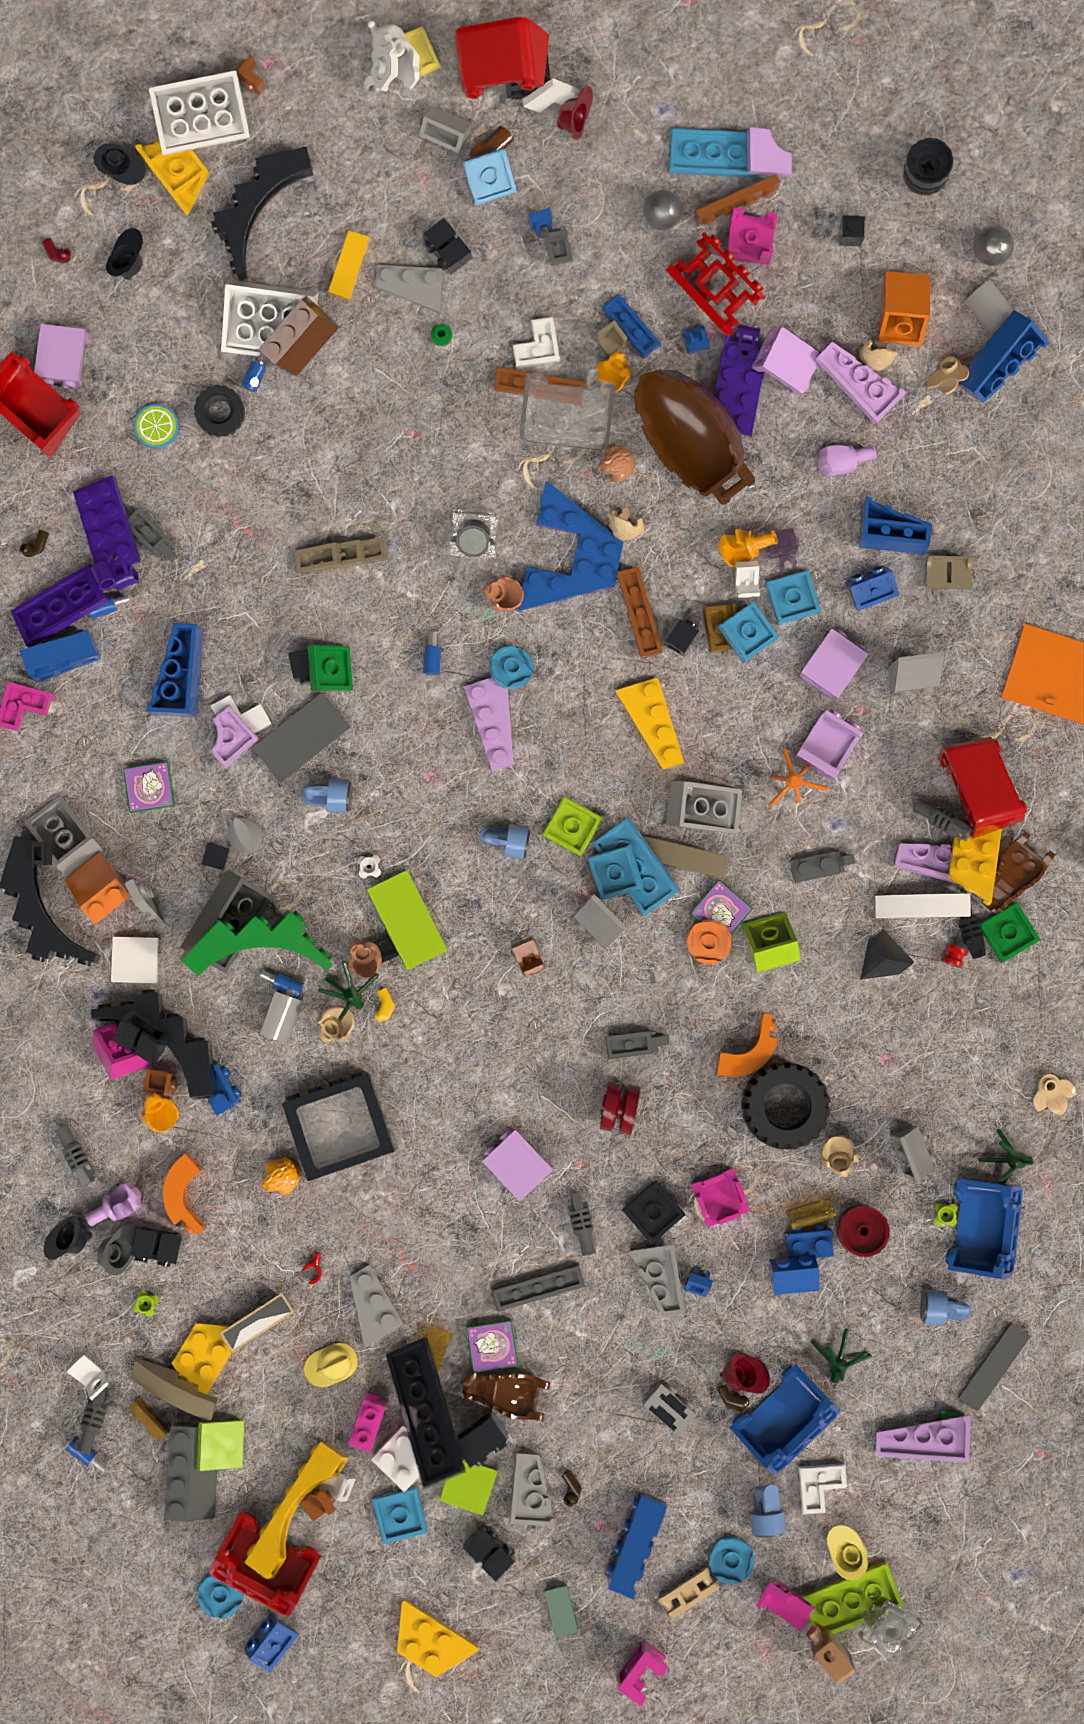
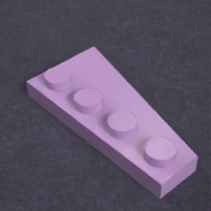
M833 342L815 358L821 367L874 424L907 393L903 389H898L892 385L891 381L887 378H882L873 372V369L858 362L856 357Z
M492 678L464 686L492 772L514 765L508 689L497 685Z
M929 844L898 845L893 867L955 883L948 878L952 846L943 844L940 846Z
M971 1415L876 1432V1456L969 1463Z

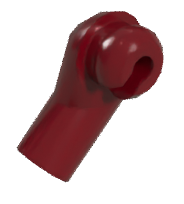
M46 238L41 242L51 261L64 264L71 260V251L68 248L64 250L62 248L57 249L51 238Z

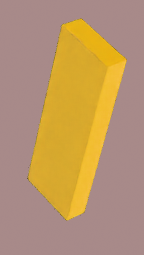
M348 231L328 291L329 295L350 301L370 241L369 236Z

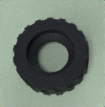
M215 385L213 387L209 386L206 390L200 392L199 397L196 398V404H194V415L204 432L206 431L211 436L227 437L229 434H234L241 427V423L244 421L245 409L239 395L232 388L229 389L225 385ZM224 401L230 406V415L226 420L217 422L210 418L209 407L213 402Z

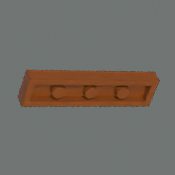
M775 174L696 210L695 221L697 225H709L721 215H731L733 208L749 207L761 197L769 198L777 192L780 183L777 175Z
M497 367L494 391L581 405L585 382Z
M639 567L617 572L640 658L643 659L662 654L663 650Z

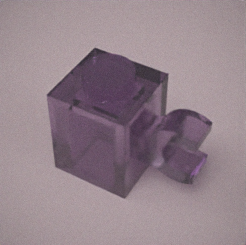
M793 528L775 531L778 543L767 546L769 559L779 557V568L781 571L785 570L784 562L789 561L792 564V569H795L797 561L791 555L796 554L797 547H800L799 535L794 534Z

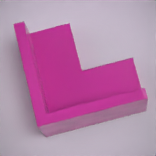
M8 682L0 707V728L19 732L25 710L47 716L51 701H56V696L49 692Z
M115 1023L93 1030L92 1046L110 1080L153 1065V1063L150 1064L134 1054V1049L130 1051L113 1040L117 1031Z
M779 1580L768 1584L755 1605L758 1609L763 1607L769 1608L798 1630L804 1628L816 1608Z

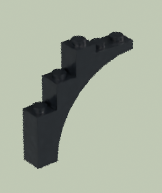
M307 146L255 158L257 166L253 167L256 180L234 185L236 192L232 194L234 208L213 212L215 220L211 221L214 235L218 234L221 241L225 240L227 252L232 253L233 260L230 261L232 273L237 274L239 281L248 279L246 267L247 243L259 213L282 189L296 181L314 175Z
M14 836L1 877L0 888L5 889L4 894L17 898L18 894H20L12 918L13 921L19 922L18 927L31 930V927L34 926L26 953L32 954L31 959L45 962V958L52 960L54 952H56V957L69 960L70 956L78 958L77 963L86 966H90L91 962L98 964L100 955L84 949L69 939L56 926L48 914L40 894L37 879L38 865H32V842L35 841Z
M154 989L143 990L142 994L135 995L136 1004L133 1001L120 1002V1006L111 1007V1004H101L97 1006L98 1009H91V1018L97 1022H120L127 1014L134 1010L169 1032L170 1037L166 1046L180 1063L187 1081L189 1097L193 1100L216 1097L212 1043L208 1040L205 1041L203 1037L193 1038L189 1043L187 1019L180 1016L179 1013L167 1014L166 1018H164L163 997L160 993L155 992Z

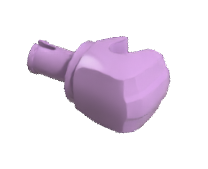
M851 444L826 446L818 453L817 466L825 477L843 476L856 470L859 462L875 460L876 451L873 445L856 450Z
M130 1181L120 1185L110 1196L102 1197V1205L85 1214L87 1222L92 1227L108 1217L113 1221H117L139 1210L142 1206L140 1190Z

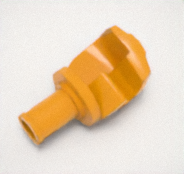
M735 529V535L727 534L720 537L718 551L730 567H735L736 562L752 561L759 555L760 548L776 545L778 539L774 530L756 536L751 530Z

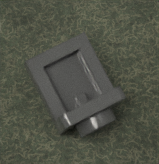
M555 228L546 233L545 242L551 266L573 262L567 229Z

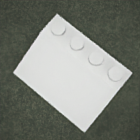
M236 71L149 88L163 155L250 138L241 87Z
M230 280L225 287L221 351L259 356L261 345L302 298L308 296L317 305L318 292Z

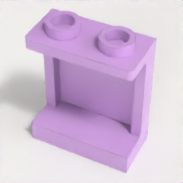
M46 324L40 325L34 372L51 387L53 384L62 385L66 389L82 387L80 376L84 347L89 341V335L86 330Z
M775 327L770 329L752 368L757 372L765 371L790 388L789 393L792 395L803 394L810 385L813 373L819 367V363L815 358L820 352L784 327Z
M838 629L836 631L830 630L799 674L802 679L834 701L839 698L869 655L865 652V647L857 642L853 644L847 639L848 636Z
M830 709V711H823L794 758L806 765L809 764L810 768L833 781L858 740L862 737L863 732L859 731L861 728L851 721L849 723L840 719L842 716L839 713Z
M508 1129L499 1138L502 1142L496 1148L492 1145L483 1153L485 1158L482 1162L521 1201L553 1168L516 1129L513 1132Z

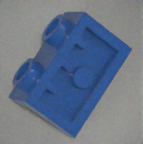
M876 566L871 569V572L855 574L850 577V580L845 581L846 586L850 589L857 611L899 596L893 571L887 566Z
M220 1063L213 1065L216 1097L207 1098L217 1116L241 1103L240 1097L242 1096L237 1085L232 1086L229 1080L231 1076L229 1070L225 1065L221 1066Z
M815 1225L813 1230L804 1231V1227L790 1228V1232L785 1233L787 1257L815 1255L816 1258L833 1257V1230L827 1228L826 1225Z
M271 1612L261 1622L260 1628L254 1636L248 1639L244 1651L249 1661L271 1672L299 1635L295 1629L279 1621L277 1615Z

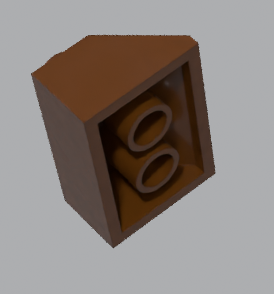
M305 296L261 345L259 350L275 365L298 376L340 326L308 296Z

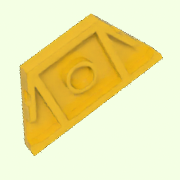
M155 141V144L136 145V151L187 216L210 175L209 171L193 150L163 155L160 141Z
M1002 829L972 839L970 836L967 841L954 836L948 878L955 883L961 884L969 893H975L984 900V904L990 906L993 897Z
M197 1322L172 1362L175 1370L180 1372V1378L199 1385L197 1390L205 1394L209 1392L232 1354L219 1334L229 1326Z
M405 1598L403 1599L397 1647L399 1654L437 1677L478 1651V1645Z

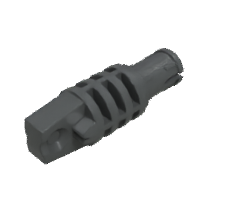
M918 799L914 804V812L927 818L932 826L941 829L946 834L952 837L956 836L964 841H967L971 836L972 828L966 825L965 821L961 818L955 817L954 814L949 813V811L944 810L942 807L935 808L922 799Z
M66 1124L56 1129L55 1133L64 1148L62 1149V1154L74 1177L79 1178L83 1186H86L95 1181L91 1172L93 1167L81 1143L75 1141L68 1127L69 1125Z
M579 1191L570 1193L572 1205L568 1206L573 1232L579 1239L582 1256L594 1254L596 1250L591 1235L594 1228L588 1203L582 1202Z
M102 1390L93 1400H88L80 1425L82 1434L76 1449L78 1453L90 1455L95 1435H98L101 1431L108 1404L104 1403L107 1395L105 1390Z

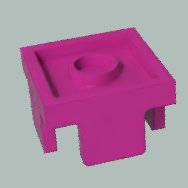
M733 1168L690 1184L707 1228L716 1224H724L750 1211L746 1196Z

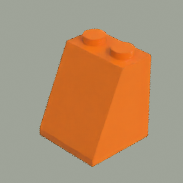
M886 271L882 285L878 342L886 340L888 343L922 346L930 317V275Z
M100 851L64 879L79 907L94 924L131 896L125 885L126 881Z

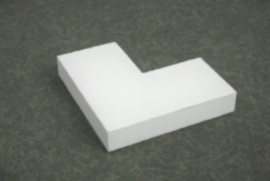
M552 78L543 87H539L523 99V106L540 113L554 102L563 105L570 99L578 98L582 90Z
M553 317L531 320L534 341L513 345L516 368L560 362Z
M231 695L211 705L216 716L230 705L254 733L272 725L261 704L243 714L238 710Z
M845 1464L798 1466L802 1514L825 1513L824 1489L847 1488Z

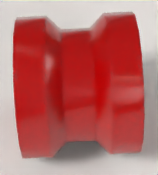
M947 944L945 947L946 954L942 956L941 961L957 968H963V958L967 956L968 951L961 947Z

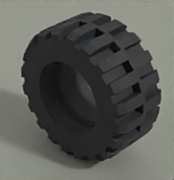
M780 1062L769 1064L759 1069L748 1080V1084L743 1090V1100L741 1102L743 1120L746 1122L749 1131L759 1141L770 1147L781 1150H793L801 1146L804 1147L810 1144V1141L813 1139L816 1140L820 1136L821 1130L825 1129L827 1125L826 1120L830 1116L829 1103L831 1102L830 1096L827 1095L825 1084L821 1082L820 1077L816 1073L797 1063ZM781 1084H790L800 1089L807 1103L803 1119L791 1127H780L773 1124L766 1116L764 1109L765 1098L769 1091Z

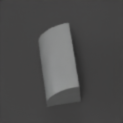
M432 106L423 118L419 136L460 153L468 139L473 123Z
M990 279L974 291L965 301L991 336L997 332L1014 311Z
M275 991L260 1035L288 1043L303 1001Z

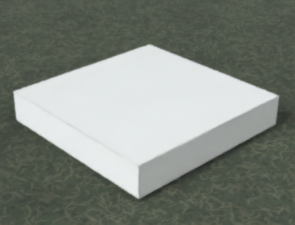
M113 937L111 982L158 983L159 938Z

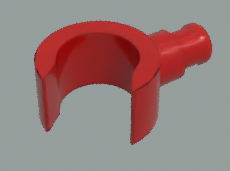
M317 1251L314 1252L311 1262L302 1269L303 1271L309 1267H314L318 1271V1277L308 1284L317 1283L323 1274L322 1268L319 1265L322 1253Z

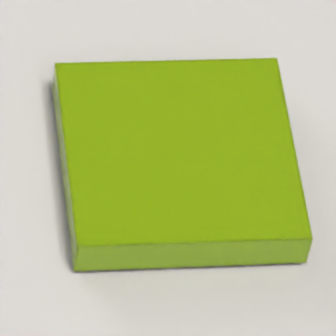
M564 796L542 836L582 857L603 817Z
M244 1420L199 1422L197 1470L242 1467Z
M463 1459L466 1473L445 1482L439 1501L483 1515L498 1470L483 1464L479 1467L474 1465L470 1468Z

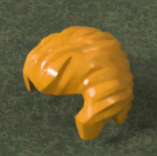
M618 350L611 353L608 360L599 361L595 368L596 371H599L597 377L599 385L605 392L608 391L609 393H617L623 389L632 375V368H630L625 354Z
M155 1092L147 1094L140 1116L141 1120L155 1132H166L173 1128L179 1115L175 1100L170 1096H161Z
M289 1158L269 1161L265 1165L267 1173L262 1180V1188L267 1192L280 1191L279 1193L282 1196L291 1193L299 1182L300 1168L295 1161Z

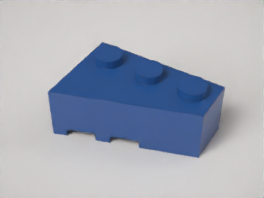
M865 497L861 510L859 548L926 554L930 546V523L907 513L902 514L893 510L889 505L884 506L872 501L873 498Z
M83 629L75 631L67 637L57 638L50 642L19 650L28 676L38 683L101 659L93 635L88 630L85 631Z

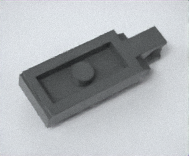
M139 507L128 516L133 534L158 558L164 555L171 563L178 557L170 549L173 543L169 537Z
M841 851L790 861L795 883L837 875L840 872H845L844 866L856 863L854 854L842 857Z
M656 1031L605 1037L608 1059L653 1054V1052H658V1046L669 1045V1037H656Z

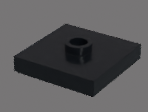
M654 1180L621 1209L651 1245L686 1215L657 1180Z

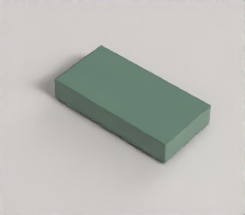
M567 1584L544 1589L555 1637L578 1632Z

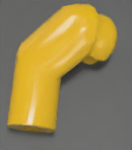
M386 987L377 991L381 1005L379 1010L375 1012L374 1017L378 1022L387 1021L391 1017L395 1006Z

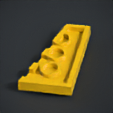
M655 678L615 690V693L620 698L661 769L665 770L684 764L659 679Z

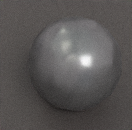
M668 190L653 192L648 196L643 207L644 218L647 223L654 229L662 231L673 228L680 221L683 212L682 203L678 196Z
M997 225L984 228L977 235L974 242L976 257L983 264L989 266H998L1005 263L1010 258L1014 249V241L1010 232L1004 227Z

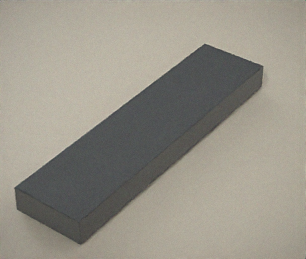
M576 1264L493 1288L491 1291L497 1312L579 1289L585 1287L580 1266Z
M1010 1322L958 1397L978 1412L1030 1339V1336Z

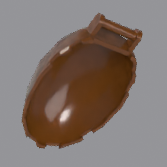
M655 370L640 375L639 383L634 390L636 413H640L644 424L642 425L643 432L660 461L671 473L674 471L683 480L682 484L688 488L693 487L703 496L713 493L720 504L726 505L730 502V498L746 486H751L755 483L753 474L744 463L741 433L728 409L701 383L677 370ZM737 474L740 480L725 490L722 485Z

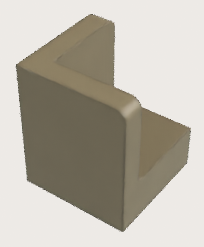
M614 320L596 333V342L609 358L611 353L617 350L620 351L627 346V337Z

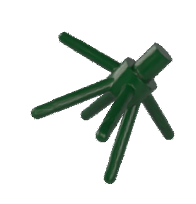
M342 961L349 988L344 989L326 977L325 981L343 994L319 988L318 991L344 999L347 1002L338 1017V1021H342L351 1006H355L358 1010L364 1007V1003L361 1001V993L379 977L378 973L374 974L357 990L353 986L346 961Z
M997 1129V1133L1002 1140L999 1141V1145L1009 1152L1010 1155L1008 1158L980 1157L978 1161L1008 1163L1010 1169L998 1179L1000 1183H1006L1015 1170L1023 1169L1026 1165H1033L1034 1162L1031 1156L1016 1153L1002 1131Z
M848 1328L844 1329L839 1355L836 1358L831 1343H827L828 1355L815 1340L811 1341L812 1345L831 1364L830 1371L832 1375L830 1380L833 1383L844 1381L847 1368L872 1357L870 1353L867 1354L864 1351L849 1362L843 1359L849 1332Z

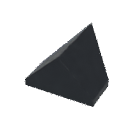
M882 929L868 941L860 980L899 975L910 967L914 961Z

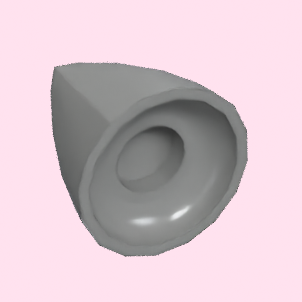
M234 817L230 825L229 838L235 850L241 853H254L262 843L263 833L257 823L247 818Z

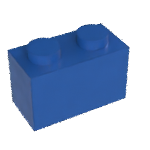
M815 1255L770 1259L771 1284L774 1295L820 1291L819 1267Z

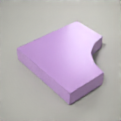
M750 127L747 130L748 173L770 176L776 174L780 177H790L792 175V153L783 151L776 145L772 138L771 129Z
M230 705L212 719L217 727L218 736L210 752L226 769L255 744L259 738Z

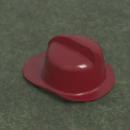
M591 86L584 87L578 98L566 101L559 111L557 127L560 130L570 132L574 140L581 138L593 102V89Z
M742 1354L733 1355L730 1362L725 1365L724 1371L720 1373V1377L724 1378L729 1388L734 1391L762 1394L770 1386V1376L766 1366L760 1360Z

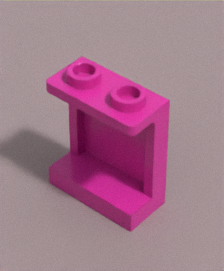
M367 1391L349 1445L371 1452L389 1398Z

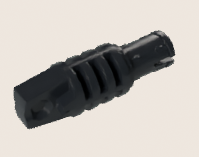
M970 907L971 916L960 917L958 925L964 944H966L972 958L977 959L986 956L984 936L978 917L973 915Z

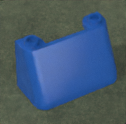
M958 1178V1182L954 1185V1195L961 1202L956 1246H953L946 1254L948 1270L997 1279L1011 1277L1016 1260L1023 1198L1022 1186Z
M796 1363L793 1366H788L782 1372V1384L750 1415H743L742 1413L737 1415L729 1427L765 1469L773 1475L781 1472L840 1413L835 1404Z

